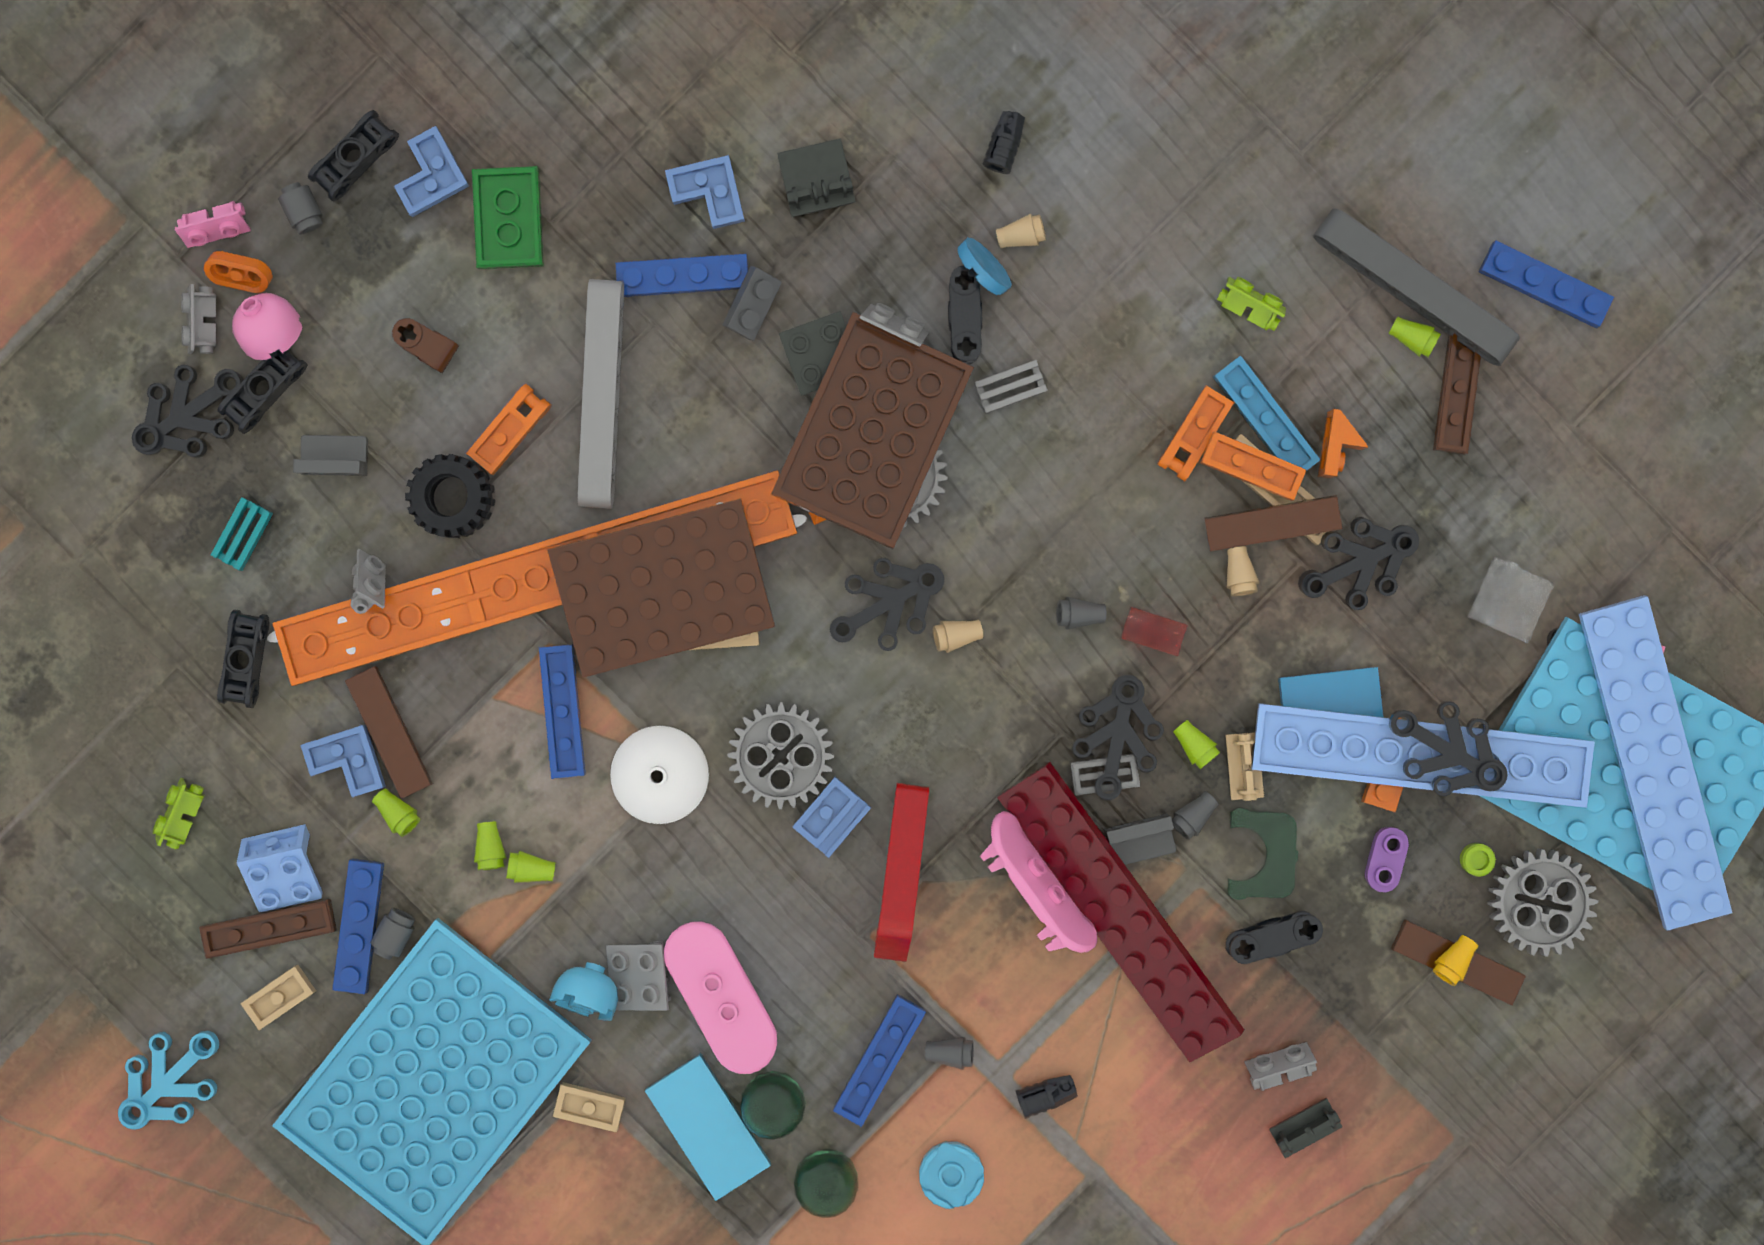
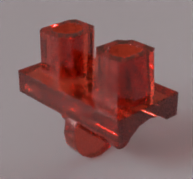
M1130 607L1120 638L1178 656L1188 625Z

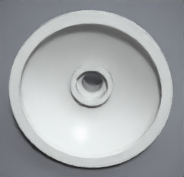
M651 726L633 733L620 745L611 765V785L620 805L635 818L653 824L671 823L684 818L700 804L709 782L708 762L699 744L684 731L669 726ZM659 770L663 773V780L661 782L653 781V771Z

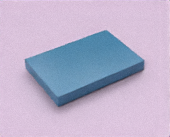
M1378 667L1278 678L1281 706L1383 717Z

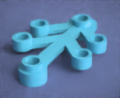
M201 1031L193 1036L189 1043L190 1050L167 1073L166 1051L171 1047L172 1039L165 1032L153 1035L149 1040V1048L152 1051L151 1088L144 1095L142 1093V1074L148 1069V1060L143 1055H135L128 1059L125 1064V1070L128 1073V1098L120 1104L118 1109V1118L121 1124L133 1130L144 1127L150 1120H173L176 1123L182 1124L190 1120L194 1115V1108L189 1102H180L174 1107L152 1105L160 1097H197L199 1100L207 1101L215 1096L217 1084L212 1079H204L199 1083H176L199 1059H207L217 1052L219 1039L215 1033ZM158 1037L164 1040V1048H159L156 1045ZM203 1038H207L211 1041L210 1049H206L203 1047ZM134 1060L140 1062V1071H136L133 1068L132 1063ZM205 1084L210 1087V1095H205L201 1091L202 1085ZM132 1107L140 1109V1117H135L132 1114ZM182 1107L187 1111L186 1118L179 1116L178 1108Z

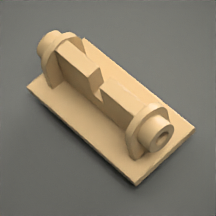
M1255 732L1225 735L1231 800L1243 799V801L1257 800V798H1264L1262 771L1251 769Z

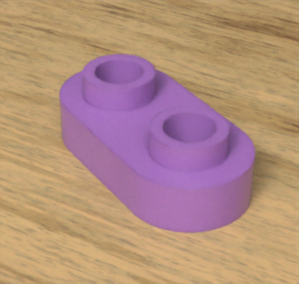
M1384 827L1374 836L1365 869V880L1376 891L1389 892L1396 888L1400 881L1409 847L1408 838L1403 831L1395 827ZM1395 838L1397 840V847L1389 850L1387 843L1390 839ZM1387 870L1389 877L1386 881L1381 882L1379 874L1381 871Z

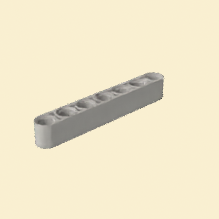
M589 279L578 475L579 507L612 509L614 504L624 311V282L618 280Z

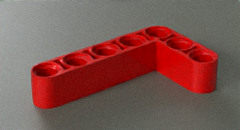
M897 783L874 958L907 961L913 933L929 787Z

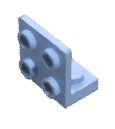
M306 824L241 840L237 865L259 912H266L322 898V889L306 855L310 836Z

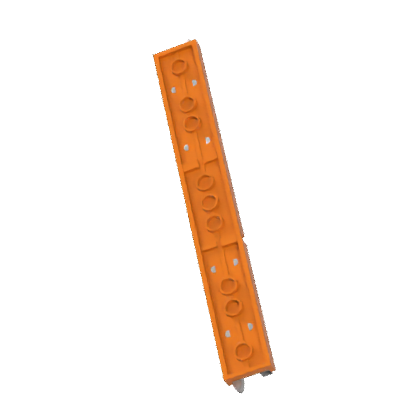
M777 470L386 588L385 607L383 609L374 604L367 612L359 614L352 609L350 599L272 623L275 631L268 635L267 640L274 643L278 642L291 686H297L476 632L483 628L496 626L562 606L548 549L740 498L754 547L797 535L796 528L803 525L807 521V517L802 514L792 515L788 502L771 495L780 475Z

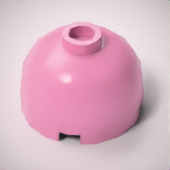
M261 293L245 299L238 307L233 316L232 330L238 344L247 356L255 360H267L272 358L270 353L278 349L283 353L297 341L302 331V324L299 321L300 315L286 299L272 293Z

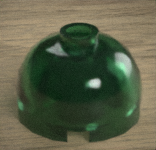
M777 1071L761 1073L750 1081L743 1090L740 1103L742 1119L748 1129L760 1138L769 1140L784 1138L795 1131L803 1120L806 1106L804 1091L786 1073Z
M822 1149V1151L806 1155L797 1166L793 1181L795 1196L801 1207L809 1214L820 1218L836 1217L844 1213L855 1201L859 1188L858 1173L852 1160L842 1152L833 1149Z

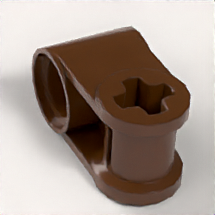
M403 318L397 321L392 330V337L400 347L442 374L460 346L439 332L432 331L410 318ZM405 330L409 332L413 330L417 336L414 340H406L403 333Z

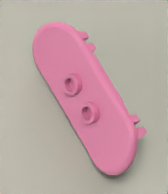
M1005 811L995 815L991 826L992 842L980 855L982 860L985 861L990 857L994 858L999 855L988 868L991 872L1002 868L1006 869L1010 880L1039 920L1046 925L1037 934L1041 941L1056 935L1052 941L1046 944L1045 947L1048 951L1066 947L1079 953L1092 950L1097 944V931L1094 924L1079 910L1025 835L1016 816Z
M702 921L681 925L671 933L665 944L664 961L669 973L721 1065L729 1071L738 1074H751L760 1071L769 1064L777 1047V1031L769 1014L722 931L712 924Z

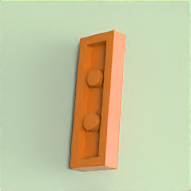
M1217 432L1212 433L1200 462L1203 465L1290 501H1294L1306 473L1304 468Z

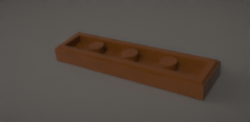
M1454 333L1453 336L1448 334L1433 450L1466 455L1469 451L1481 356L1457 341L1458 335Z
M1337 495L1205 518L1210 551L1343 529Z
M374 666L345 680L400 798L403 799L432 785L429 774L378 667Z
M331 899L199 927L206 959L337 931Z
M1404 919L1391 949L1434 969L1436 966L1434 962L1455 942ZM1474 952L1464 980L1460 982L1513 1005L1526 976Z

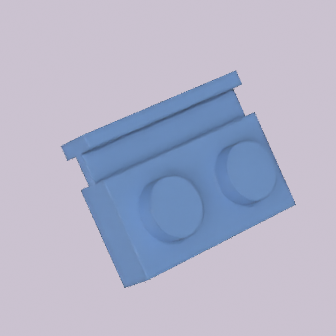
M835 776L792 827L829 858L867 814L871 806Z

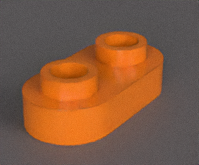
M224 251L213 252L204 264V272L213 283L247 292H264L273 278L271 269L263 261Z

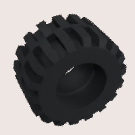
M454 454L435 455V458L432 460L427 458L422 462L423 466L421 468L416 467L412 473L415 476L413 480L408 479L406 486L410 487V491L405 493V501L410 502V507H407L409 514L414 515L416 518L414 522L418 526L425 528L426 532L448 538L467 537L473 534L472 531L480 530L484 526L483 521L485 519L489 520L492 513L489 511L491 506L495 505V499H492V493H495L494 485L490 484L489 480L491 478L477 463ZM449 477H456L462 480L468 493L464 508L453 516L441 514L434 503V493L437 486Z

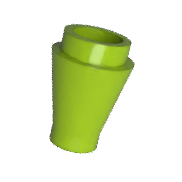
M1397 317L1389 335L1395 337L1419 357L1422 354L1429 358L1441 333L1435 331L1433 326Z
M1186 720L1173 731L1191 764H1196L1199 769H1202L1220 753L1215 747L1217 743L1193 726L1189 720Z
M387 788L381 790L372 800V803L378 808L392 833H398L400 837L410 833L421 820L415 808L393 795Z
M497 822L478 823L474 863H477L478 870L504 868V859H507L497 829Z
M520 850L518 853L510 852L506 879H513L514 883L553 882L556 862L547 861Z

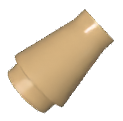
M1029 214L1003 228L996 229L1000 248L1039 246V242L1046 240L1040 214L1036 216Z
M1240 546L1228 549L1227 589L1231 590V596H1244L1256 593L1258 591L1257 584L1260 582L1248 556L1247 547Z
M979 620L940 621L939 625L933 626L934 642L938 651L945 650L949 653L971 642L983 639L981 622Z

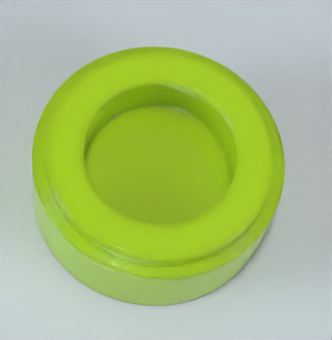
M1471 843L1464 847L1460 854L1462 868L1473 876H1485L1495 866V854L1490 847L1484 844Z

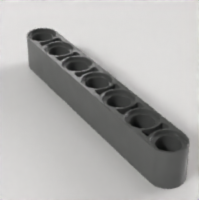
M1333 208L1313 235V238L1322 247L1447 334L1453 336L1455 333L1458 335L1457 341L1474 353L1479 354L1489 363L1501 366L1519 341L1520 336L1512 328L1345 212Z

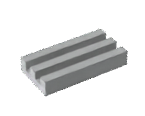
M1037 360L974 383L985 414L1048 391ZM1029 370L1033 372L1031 376L987 392L983 389L985 386ZM1035 381L1037 383V388L989 405L987 400Z
M1134 754L1121 755L1120 763L1130 762V767L1118 769L1117 776L1132 775V780L1121 781L1122 789L1140 787L1136 757ZM1107 757L1070 762L1075 796L1095 793V785L1081 787L1080 781L1098 779L1101 775H1104V771L1079 774L1078 769L1106 765ZM1112 783L1102 784L1101 789L1103 792L1112 791L1114 786Z

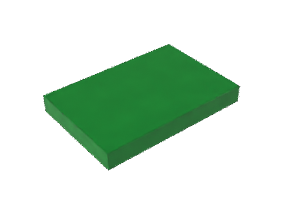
M538 166L472 169L476 268L497 269L544 266Z

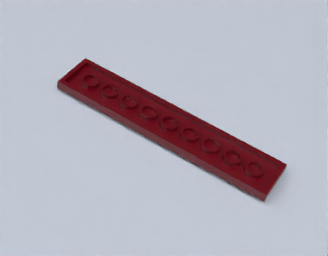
M1051 762L1011 786L997 797L1007 812L1016 816L1031 844L1079 910L1094 924L1097 936L1189 1062L1242 1035L1245 1030Z

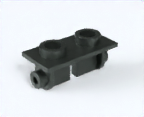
M1325 1098L1269 1130L1284 1158H1287L1342 1128L1336 1111L1332 1109L1328 1099Z

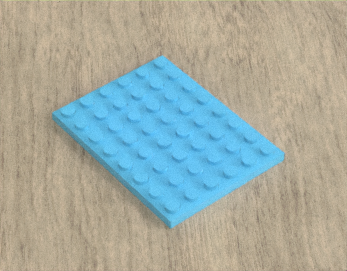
M1565 617L1499 730L1594 741L1587 808L1487 796L1480 797L1653 890L1582 625ZM1669 673L1723 875L1764 808V724Z
M437 918L272 1126L421 1245H430L592 1039L442 920Z

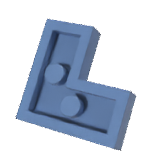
M437 126L407 141L422 171L398 183L394 188L411 217L469 187L465 176Z
M729 155L665 170L674 205L705 198L713 229L745 222Z
M366 724L300 745L310 776L342 767L351 797L386 787Z

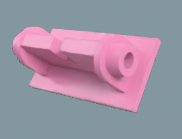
M231 201L227 204L212 207V218H209L206 209L183 214L181 219H177L178 227H175V231L187 248L203 246L209 242L233 238L239 234L250 232L251 228L242 217L245 216L243 204H236L235 201Z

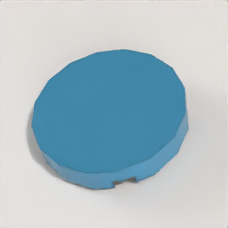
M967 237L958 246L957 251L962 263L969 270L971 268L974 269L978 274L975 276L977 281L984 288L995 295H1001L1011 288L1012 283L1006 270L981 243Z

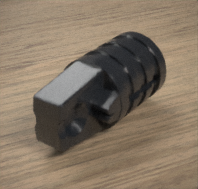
M1003 111L992 133L991 141L988 145L989 148L982 163L984 167L994 172L1010 174L1018 151L1017 149L1021 142L1025 117L1020 113Z
M1071 1075L1047 1079L1032 1086H1026L1021 1090H1015L1025 1119L1038 1115V1113L1055 1109L1078 1097Z

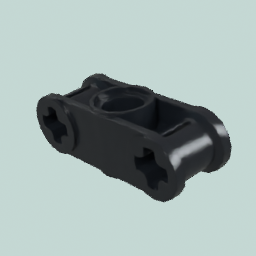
M375 110L367 112L361 117L355 127L324 158L311 168L308 173V179L311 182H317L326 190L331 201L339 200L349 191L358 178L396 143L399 133L394 129L390 130L379 119V114ZM375 129L380 134V136H378L373 130ZM356 149L361 151L358 160L347 162V155L350 151ZM327 176H330L334 182L332 183Z
M963 265L954 269L950 277L948 322L951 335L952 357L966 364H972L978 359L982 348V301L980 300V283L975 277L978 274L973 268L969 270ZM963 275L967 276V281L973 282L969 284L967 290H962L961 284L955 283L959 282L960 277ZM963 341H969V346L975 347V349L971 350L969 356H964L963 350L957 349V347L962 346Z
M278 349L270 353L272 358L262 360L241 384L220 403L217 411L221 415H227L239 426L238 430L242 434L249 432L286 389L305 372L308 364L304 360L299 361L288 350L282 353ZM281 360H284L289 365V367L283 364ZM268 380L269 389L267 393L259 396L256 392L258 383Z
M236 609L231 612L227 626L228 636L222 675L217 691L218 703L225 704L227 701L242 703L247 708H254L259 695V679L265 640L269 631L268 615L251 616L242 614L240 610ZM241 650L245 651L249 656V663L246 668L238 662V654Z
M1297 911L1236 930L1226 938L1225 947L1228 954L1238 963L1250 964L1265 958L1281 956L1292 950L1318 942L1323 934V925L1319 919L1309 912ZM1304 921L1312 925L1307 928V934L1299 931V929L1303 928ZM1241 940L1249 944L1245 947V953L1243 954L1235 950L1240 947L1239 941Z

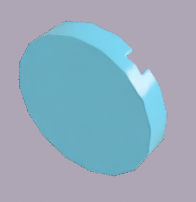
M957 1141L942 1142L933 1146L924 1155L919 1167V1181L925 1196L933 1204L945 1209H954V1207L970 1204L980 1194L984 1183V1168L978 1154L968 1145Z

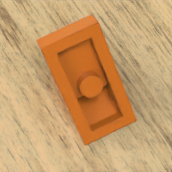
M1338 409L1327 412L1318 477L1330 479L1337 477L1338 472L1343 471L1345 452H1341L1342 447L1356 450L1368 448L1365 441L1343 412Z

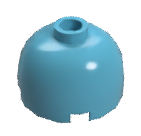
M586 962L585 968H570L557 979L549 1000L551 1002L556 1001L555 1005L587 1017L589 1014L597 1012L600 1013L599 1020L611 1021L617 1007L618 992L613 980L603 974L604 967Z

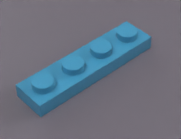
M1241 356L1213 376L1214 380L1228 398L1234 402V406L1273 456L1304 468L1306 471L1320 461L1317 454Z

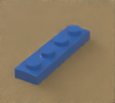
M1498 241L1492 242L1478 271L1594 328L1601 326L1614 299L1613 296Z
M747 254L615 263L616 279L624 282V297L740 289L748 272Z
M573 644L540 647L539 657L551 779L584 776L586 772Z
M359 859L349 860L332 989L334 991L358 994L368 993L374 949L370 942L376 932L384 863Z
M898 994L896 995L833 1108L835 1113L860 1127L863 1126L926 1013L925 1009Z

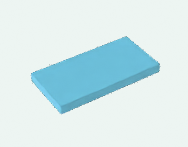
M701 1053L645 1089L646 1094L715 1201L771 1166L769 1158Z

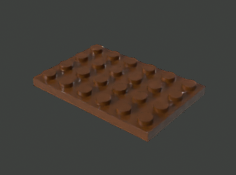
M853 312L771 495L890 549H894L974 367L925 344L919 347L860 319L861 315Z
M741 498L547 550L583 678L775 627Z

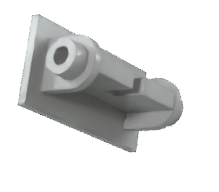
M190 284L187 293H182L181 311L182 313H187V326H182L181 330L182 346H188V354L194 352V347H200V353L213 354V348L217 347L216 324L203 323V317L216 318V294L213 293V287H199V292H194V284Z
M361 549L357 550V563L352 568V575L354 577L353 589L355 592L351 599L352 609L359 614L367 612L374 604L382 609L385 607L386 565L378 557L369 555Z
M1307 1042L1291 1045L1285 1049L1262 1054L1256 1058L1244 1061L1251 1076L1250 1081L1253 1089L1260 1088L1261 1091L1283 1084L1281 1078L1283 1073H1286L1287 1079L1291 1082L1303 1077L1312 1076V1072L1317 1071L1315 1064L1317 1061Z

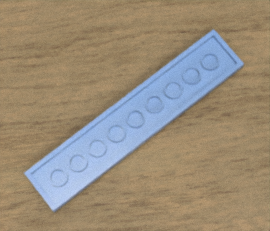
M1643 595L1580 613L1579 618L1663 928L1668 931L1731 914L1730 901L1648 596Z
M1258 703L1254 736L1255 744L1253 745L1251 764L1252 770L1433 790L1432 781L1439 775L1453 778L1472 772L1461 765L1425 773L1418 779L1407 777L1403 772V764L1406 760L1410 758L1423 760L1443 754L1412 736L1400 737L1395 735L1389 728L1390 718ZM1398 719L1396 722L1399 729L1406 728L1408 721ZM1418 721V725L1449 742L1445 724ZM1460 726L1467 753L1479 760L1475 739L1467 733L1465 726ZM1472 727V731L1475 735H1478L1483 731V728ZM1489 729L1487 736L1493 758L1500 760L1507 769L1506 783L1496 791H1485L1474 785L1452 792L1587 808L1595 742ZM1411 763L1409 765L1408 771L1411 775L1419 772L1418 763ZM1492 768L1486 769L1484 778L1486 780L1493 779L1495 776L1494 770ZM1447 780L1438 782L1437 788L1439 791L1444 792L1448 789Z

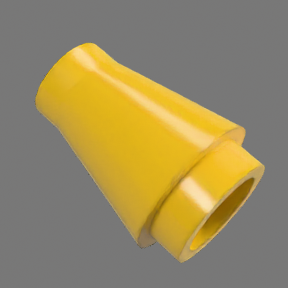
M1461 935L1434 962L1436 966L1433 972L1446 983L1456 986L1459 981L1464 980L1474 952L1478 948L1477 943L1467 936Z

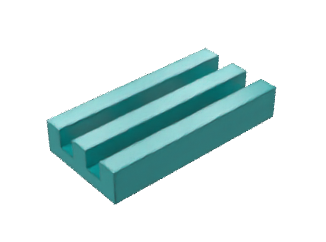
M241 497L211 556L222 560V562L233 566V568L239 571H243L273 513ZM250 508L227 553L224 554L223 552L226 549L239 522L241 521L246 509ZM257 513L261 514L238 560L234 559L233 557Z

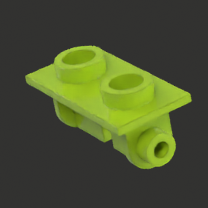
M1228 277L1226 286L1230 288L1229 291L1223 288L1216 299L1222 302L1221 306L1239 316H1242L1248 306L1252 308L1247 317L1248 321L1266 331L1268 329L1275 331L1280 322V319L1276 317L1277 314L1284 318L1286 313V307L1282 306L1283 301L1271 293L1262 295L1253 290L1254 285L1241 277H1237L1236 280Z
M180 778L177 786L171 785L165 803L169 804L164 816H158L152 834L156 835L157 846H161L163 839L167 840L166 845L173 849H179L180 844H185L193 823L181 817L183 813L193 817L196 816L205 796L202 794L203 787L191 784L190 788H187L184 778Z

